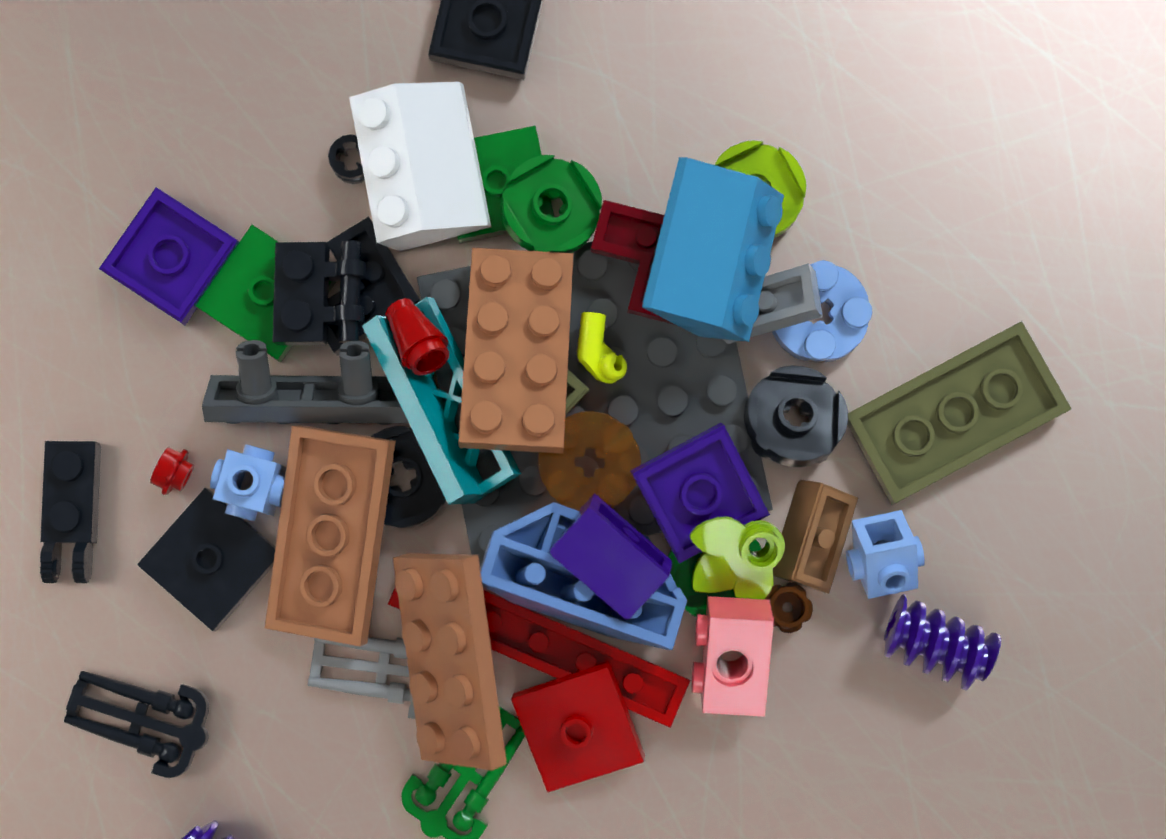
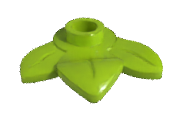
M726 516L704 521L692 530L689 536L696 547L703 551L694 566L692 574V587L695 591L716 593L733 589L736 598L765 599L773 587V568L779 563L785 550L784 538L775 525L761 520L752 521L744 525ZM757 538L766 539L765 546L761 550H749L750 543Z

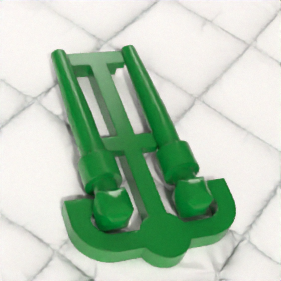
M499 706L502 730L506 724L516 730L504 747L506 765L492 771L488 770L485 776H482L476 772L477 768L435 763L426 776L429 779L426 784L414 773L405 784L401 795L402 804L409 814L421 821V829L426 836L431 838L443 836L446 839H479L488 826L481 819H474V815L476 812L481 813L488 803L489 799L487 797L505 771L525 737L519 719L501 706ZM451 769L461 774L438 809L426 811L414 802L413 792L417 790L416 800L423 806L431 805L437 797L438 788H443L451 777ZM470 780L477 785V788H472L465 798L464 803L466 805L464 809L459 810L454 815L453 825L462 832L469 830L471 827L472 831L468 834H460L448 826L446 814Z

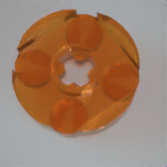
M594 411L579 412L565 418L563 454L539 452L538 458L540 477L550 496L559 504L580 511L594 493L611 508L624 502L637 484L630 471L641 465L639 446L629 427L608 414ZM586 449L596 450V457L605 461V467L596 469L594 477L590 478L584 476L583 468L577 467L574 464L576 457H583L585 455Z

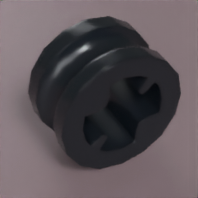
M352 134L335 140L330 147L328 158L330 166L340 180L345 183L357 184L365 181L362 165L356 162L358 168L349 171L345 163L340 161L342 154L348 157L346 151L349 149H357L360 156L357 136Z

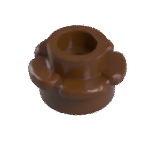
M789 582L785 586L774 585L765 600H770L774 619L773 627H779L780 631L784 633H793L800 630L802 623L809 621L812 616L813 604L807 598L806 590L799 584ZM786 602L792 605V610L788 613L784 612L782 608Z

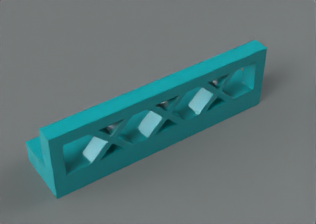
M425 297L416 303L415 306L448 339L447 349L449 351V358L447 362L453 371L449 392L437 388L433 379L434 372L427 375H416L411 369L403 366L387 317L376 315L362 325L448 505L474 504L520 475L521 472L510 451L492 450L501 470L483 481L476 467L480 449L459 448V430L454 420L458 404L462 401L464 358L435 299Z

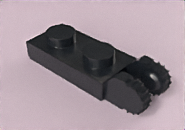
M45 441L40 542L44 543L40 552V574L44 583H56L59 579L62 543H76L72 552V575L74 582L87 583L91 579L93 543H97L101 458V446L96 441Z

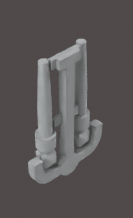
M368 637V643L363 646L314 638L308 686L356 695L385 698L390 703L404 704V701H410L408 718L415 719L410 688H406L404 683L390 682V685H386L387 674L409 677L408 666L389 664L390 654H394V658L407 659L403 638L397 637L396 640ZM325 643L380 652L379 661L374 662L324 655ZM323 666L377 673L375 683L320 678Z

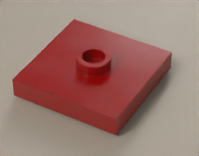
M610 662L515 692L511 697L512 704L547 793L643 763L645 760V753Z

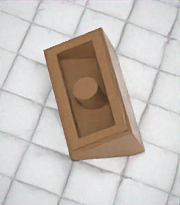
M800 480L797 483L782 531L785 542L784 554L779 563L773 568V576L829 594L858 497L820 482Z

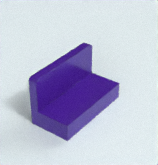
M595 493L582 506L574 523L550 549V555L624 619H630L669 578L672 566L670 558Z

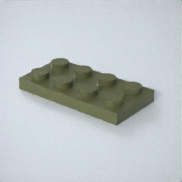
M1021 321L849 412L848 427L888 500L893 505L1068 412L1072 408Z

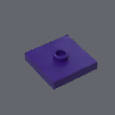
M156 187L99 269L181 324L186 325L197 309L196 304L239 244V241Z
M722 423L709 428L630 471L678 563L702 552L696 547L689 536L692 530L704 521L727 516L745 525L770 515L725 425Z

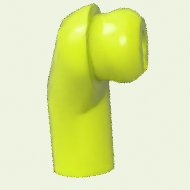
M583 312L581 313L577 347L578 361L596 380L606 384L614 383L626 374V359L622 355L617 356L603 342L606 315Z

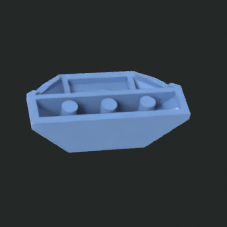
M553 502L491 533L480 567L483 587L513 604L608 637L673 650L687 599L680 587L677 588L671 574L630 619H624L550 555V549L553 544L574 523L580 511ZM643 535L645 538H647V539L651 542V540H650V538H649L648 536Z

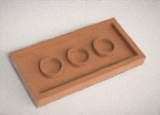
M472 248L459 448L563 454L574 253Z
M300 425L292 426L266 613V629L354 646H363L368 643L395 441Z
M408 553L393 557L395 588L399 599L403 627L402 638L406 649L410 677L409 688L413 698L417 727L416 738L420 748L421 760L491 771L506 765L478 555Z

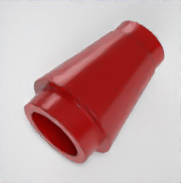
M411 299L397 300L387 308L385 315L389 321L403 366L411 369L416 375H427L441 368L449 358V351L447 349L448 339L414 305Z

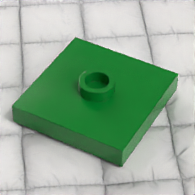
M536 125L474 138L491 227L457 236L459 243L509 234L502 221L500 199L512 172L526 160L542 155ZM547 195L542 196L541 212L555 217L551 199Z
M251 225L200 298L196 307L245 340L264 342L267 347V354L281 363L293 345H276L272 342L275 242L278 241L254 225ZM329 281V292L336 281Z

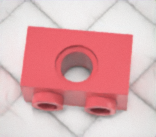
M707 597L706 615L697 614L695 628V645L703 646L702 662H693L691 683L692 693H700L702 713L765 717L774 626L770 600ZM727 651L742 653L740 658L733 661H725L719 658Z

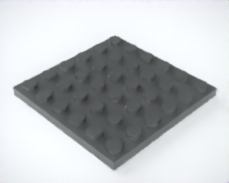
M587 242L580 249L573 252L568 370L586 385L590 391L565 417L563 454L510 451L521 474L474 504H462L471 555H478L480 567L493 531L553 502L580 511L594 493L641 534L650 536L662 533L630 471L719 423L725 425L767 510H773L762 458L752 448V440L745 427L744 412L748 394L737 343L727 344L723 339L699 337L677 325L627 313L639 264L592 253V242ZM471 266L418 276L417 281L421 300L425 297L435 299L463 358H465ZM583 312L606 315L603 342L617 356L622 355L626 359L627 372L623 378L614 383L606 384L596 380L578 361L577 347L581 313ZM446 362L435 372L439 389L449 392L453 371L449 363ZM461 403L458 404L454 420L458 430H460ZM480 449L476 467L483 481L499 472L501 468L492 450Z

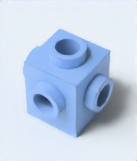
M245 444L243 453L227 449L225 459H218L211 475L210 487L215 489L214 500L227 503L225 514L255 521L257 512L274 516L276 507H281L286 467L272 462L274 452ZM248 471L253 476V484L249 489L242 491L240 490L245 472Z
M902 510L852 520L853 549L846 551L847 565L852 580H861L868 599L918 589V567L925 564L924 552L919 537L913 536Z

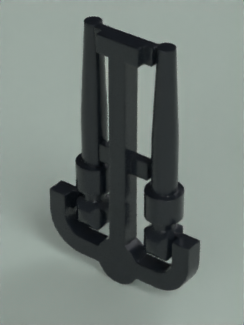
M81 671L79 680L73 686L66 707L67 715L64 718V723L135 748L139 754L151 758L158 755L159 760L154 763L151 773L165 778H173L184 774L190 768L196 750L202 749L207 744L208 731L204 725L209 713V702L201 690L185 684L180 685L178 691L180 700H176L175 695L161 690L153 692L129 683ZM90 683L126 698L139 701L136 710L132 711L85 695L88 684ZM149 705H151L152 710L164 714H169L171 711L177 718L182 720L190 719L193 715L194 718L192 724L181 727L148 716L146 713ZM82 706L131 722L129 731L78 717L80 707ZM143 726L179 738L181 746L173 742L161 743L160 738L146 733L141 736L139 735ZM179 760L177 765H175L174 767L168 765V763H173Z

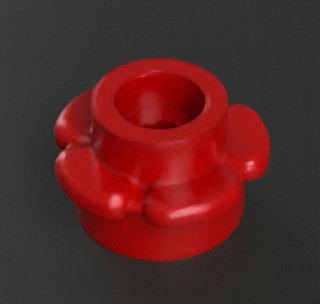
M167 447L157 462L150 483L162 488L163 495H168L173 488L181 492L189 481L195 465L188 462L189 452L186 449L179 452Z

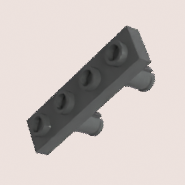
M258 340L242 342L236 348L239 375H211L202 403L204 422H226L229 424L241 422H275L278 424L377 423L381 425L408 423L387 377L372 376L369 345L363 341H349L341 345L339 352L341 376H270L266 344Z

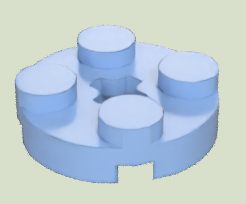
M822 260L810 265L816 271L821 304L826 302L831 307L828 313L832 319L831 323L826 325L823 321L819 320L813 324L810 321L772 331L779 345L787 353L804 361L831 362L846 356L864 338L872 316V307L861 282L843 267L836 266L830 261Z

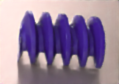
M901 595L897 601L884 635L885 657L891 658L898 648L901 647L904 649L903 664L910 666L920 655L923 657V673L929 674L939 663L943 665L942 681L949 682L958 671L962 673L961 689L965 691L971 687L976 679L984 682L988 678L997 661L1001 647L1000 634L991 633L984 639V630L981 626L972 625L965 631V623L962 618L953 617L946 623L945 613L940 609H934L926 616L925 603L915 601L907 608L906 595Z

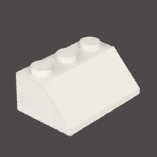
M461 82L394 83L349 97L377 243L402 252L491 227L464 85Z

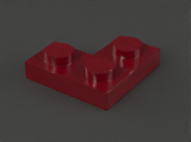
M603 200L591 252L639 264L627 313L675 325L642 308L664 215Z

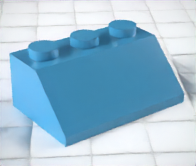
M679 157L642 308L699 337L749 342L753 324L756 322L759 314V298L765 274L768 272L771 264L770 252L776 227L782 218L784 195L758 177L691 158Z

